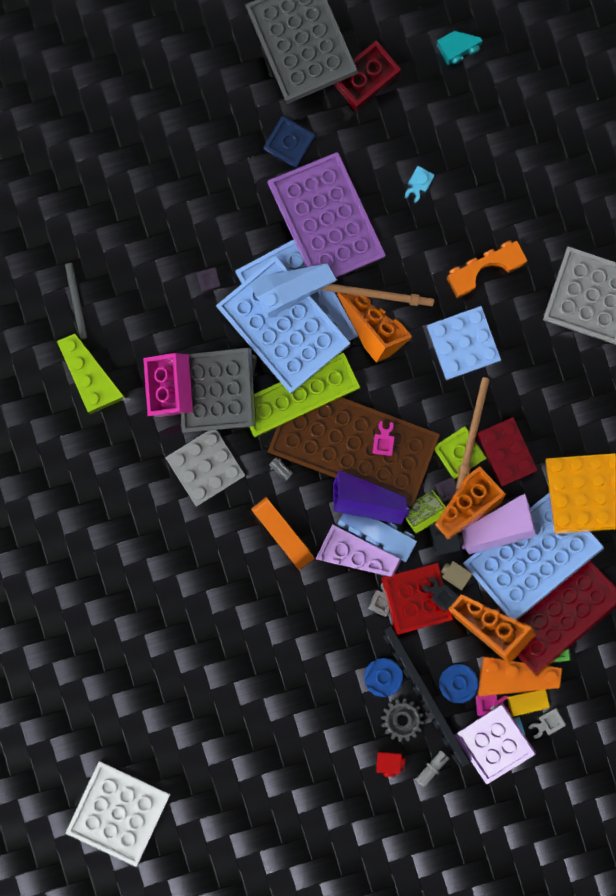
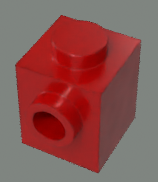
M378 751L376 772L384 773L385 777H396V774H400V770H404L405 758H401V753Z

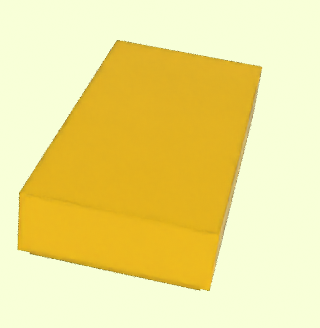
M546 689L507 697L511 716L550 708Z

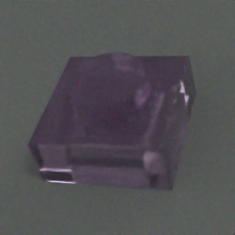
M215 268L197 272L202 292L220 287Z
M453 477L435 484L442 503L452 499L458 490L456 489Z

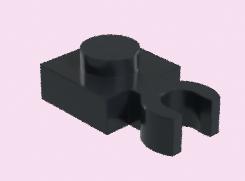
M431 577L429 581L433 584V587L429 588L427 585H424L423 590L426 593H432L433 596L430 600L443 612H446L457 600L458 596L445 584L440 588L437 580Z

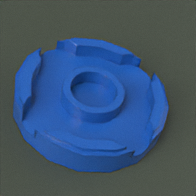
M380 658L368 665L364 674V680L371 693L379 697H387L395 694L400 689L403 675L399 665L393 660Z
M454 664L442 672L439 679V688L447 700L454 703H464L475 695L478 688V679L471 668L461 664Z

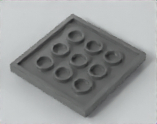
M251 348L188 354L193 412L181 414L182 432L256 426Z

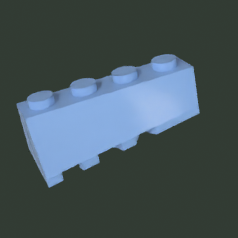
M343 513L337 524L376 547L402 559L404 562L407 561L417 542L414 540V535L407 531H404V533L397 531L398 527L390 522L384 524L379 520Z

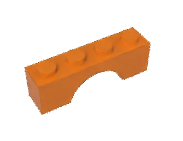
M511 240L501 245V249L497 251L492 249L483 254L485 257L479 260L474 258L467 262V266L463 268L458 266L450 270L447 279L456 297L459 298L475 290L476 276L480 270L487 266H499L509 273L525 265L527 259L518 242L512 243Z

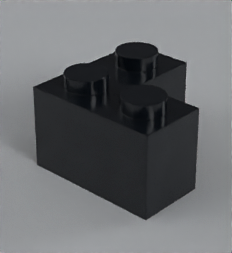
M436 522L429 525L435 556L459 551L460 546H463L461 534H456L448 539L435 525Z

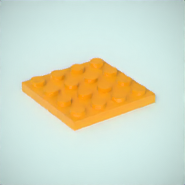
M616 453L547 458L545 463L554 534L616 529Z

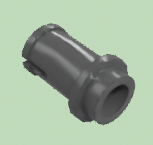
M276 457L269 464L270 469H273L286 481L293 472L281 462V458Z

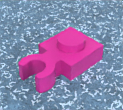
M380 421L378 428L381 435L375 434L372 454L392 456L394 436H389V433L393 429V423L390 422V427L386 430L382 427L383 421Z
M497 695L476 696L477 715L484 716L491 711V707L503 704L504 700H508L507 697L509 696L503 695L499 699H497Z

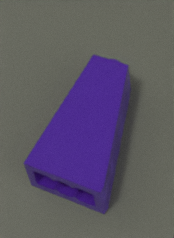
M338 471L333 482L334 512L402 524L404 517L408 516L409 506H407L406 497L343 471Z

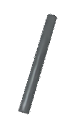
M68 263L65 264L79 336L80 340L87 339L88 336L73 264Z

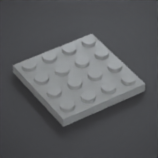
M567 247L543 320L616 345V262Z

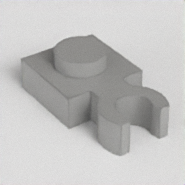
M382 583V591H375L368 609L386 617L389 612V606Z
M555 708L540 716L541 723H533L529 726V729L537 727L539 733L534 735V738H539L543 731L546 730L549 735L566 726L558 709Z

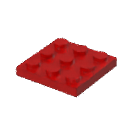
M438 563L394 574L393 577L381 578L396 635L453 620L449 609L443 612L430 600L433 594L426 593L423 590L424 585H427L429 588L433 587V584L429 581L431 577L437 580L440 588L444 585Z

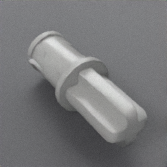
M439 751L435 758L426 764L427 767L416 778V781L425 787L435 774H439L438 771L449 758L442 751Z

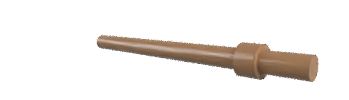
M330 284L321 289L324 291L406 302L413 306H418V304L433 306L434 299L419 297L418 294L405 295Z
M483 377L462 464L459 465L458 469L459 477L456 489L460 487L465 477L470 473L471 468L469 465L490 379Z

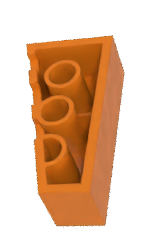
M462 594L448 608L453 617L509 664L535 636L531 627L523 625L515 619L508 618L496 610L489 609Z

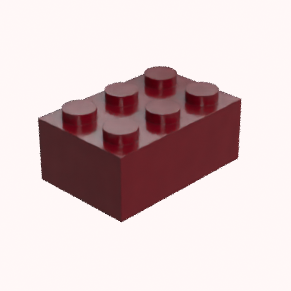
M375 41L353 59L358 74L333 85L357 111L400 76L401 69L381 45Z
M513 417L477 433L476 436L500 487L537 471Z

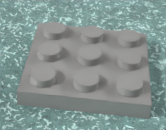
M217 430L205 432L165 457L196 507L245 477V474Z

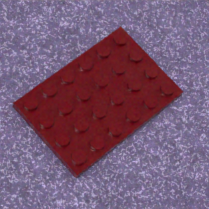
M588 561L517 620V622L531 627L535 633L533 639L517 656L535 676L539 675L616 608V587L591 561ZM500 607L496 609L500 614L508 617Z

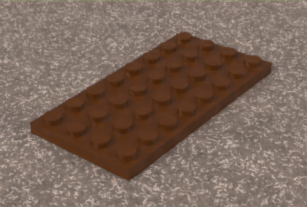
M341 397L277 427L268 453L336 478L338 471H343L406 497L407 505L413 507L440 434ZM380 421H383L382 427L386 430L389 429L390 422L393 423V429L389 433V436H394L392 456L372 454L375 434L381 435L378 428Z

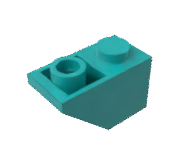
M453 31L439 39L436 46L449 65L452 62L454 64L464 59L463 56L468 53L471 55L480 49L482 40L480 37Z

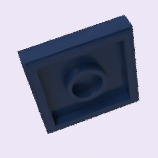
M282 116L263 150L297 168L316 134Z

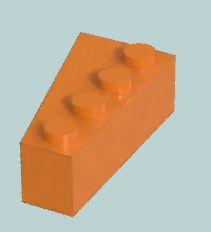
M482 657L477 695L486 696L559 688L562 668L548 666L539 675L535 676L524 662L512 661L509 664L503 659Z

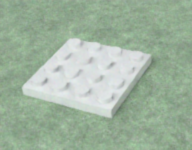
M99 761L66 834L137 867L170 794Z

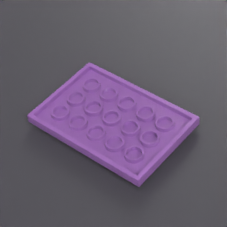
M338 152L268 180L267 183L306 267L327 263L335 278L386 256Z

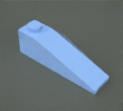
M326 263L266 275L250 284L268 318H271L337 280Z

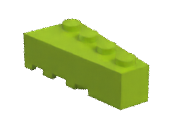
M76 334L57 341L89 414L126 399Z

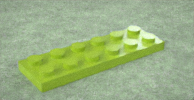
M342 353L336 356L292 394L288 392L281 382L254 394L256 426L250 427L254 437L360 389L345 354Z

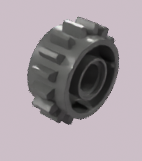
M395 699L396 704L393 705L389 702L390 708L383 709L386 716H381V719L385 720V723L381 725L388 728L385 731L386 734L392 733L391 739L397 736L399 742H401L403 737L409 741V736L416 737V730L421 732L418 726L419 724H424L423 721L419 720L423 713H417L420 707H412L413 701L407 704L406 699H403L402 703ZM399 715L407 716L408 721L405 725L397 723Z

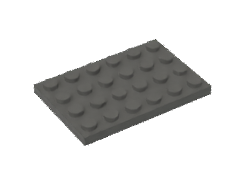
M255 0L246 4L248 13L287 104L358 74L327 0Z

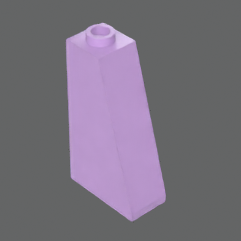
M526 495L519 496L462 530V548H466L469 554L536 537Z

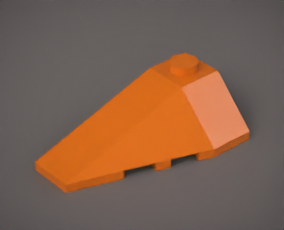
M337 293L364 348L376 362L390 357L412 338L398 320L395 319L393 321L385 315L386 311L382 308L378 310L370 304L371 300L367 297Z
M479 466L465 477L435 525L449 539L501 505L506 494Z

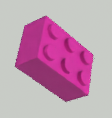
M173 353L143 358L148 416L164 417L192 413L189 355Z

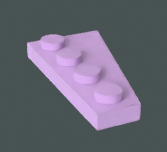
M333 524L316 557L317 560L390 577L394 576L402 560Z

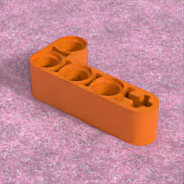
M267 497L251 508L299 571L315 559Z

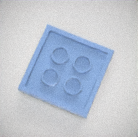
M481 306L427 325L446 380L501 361Z

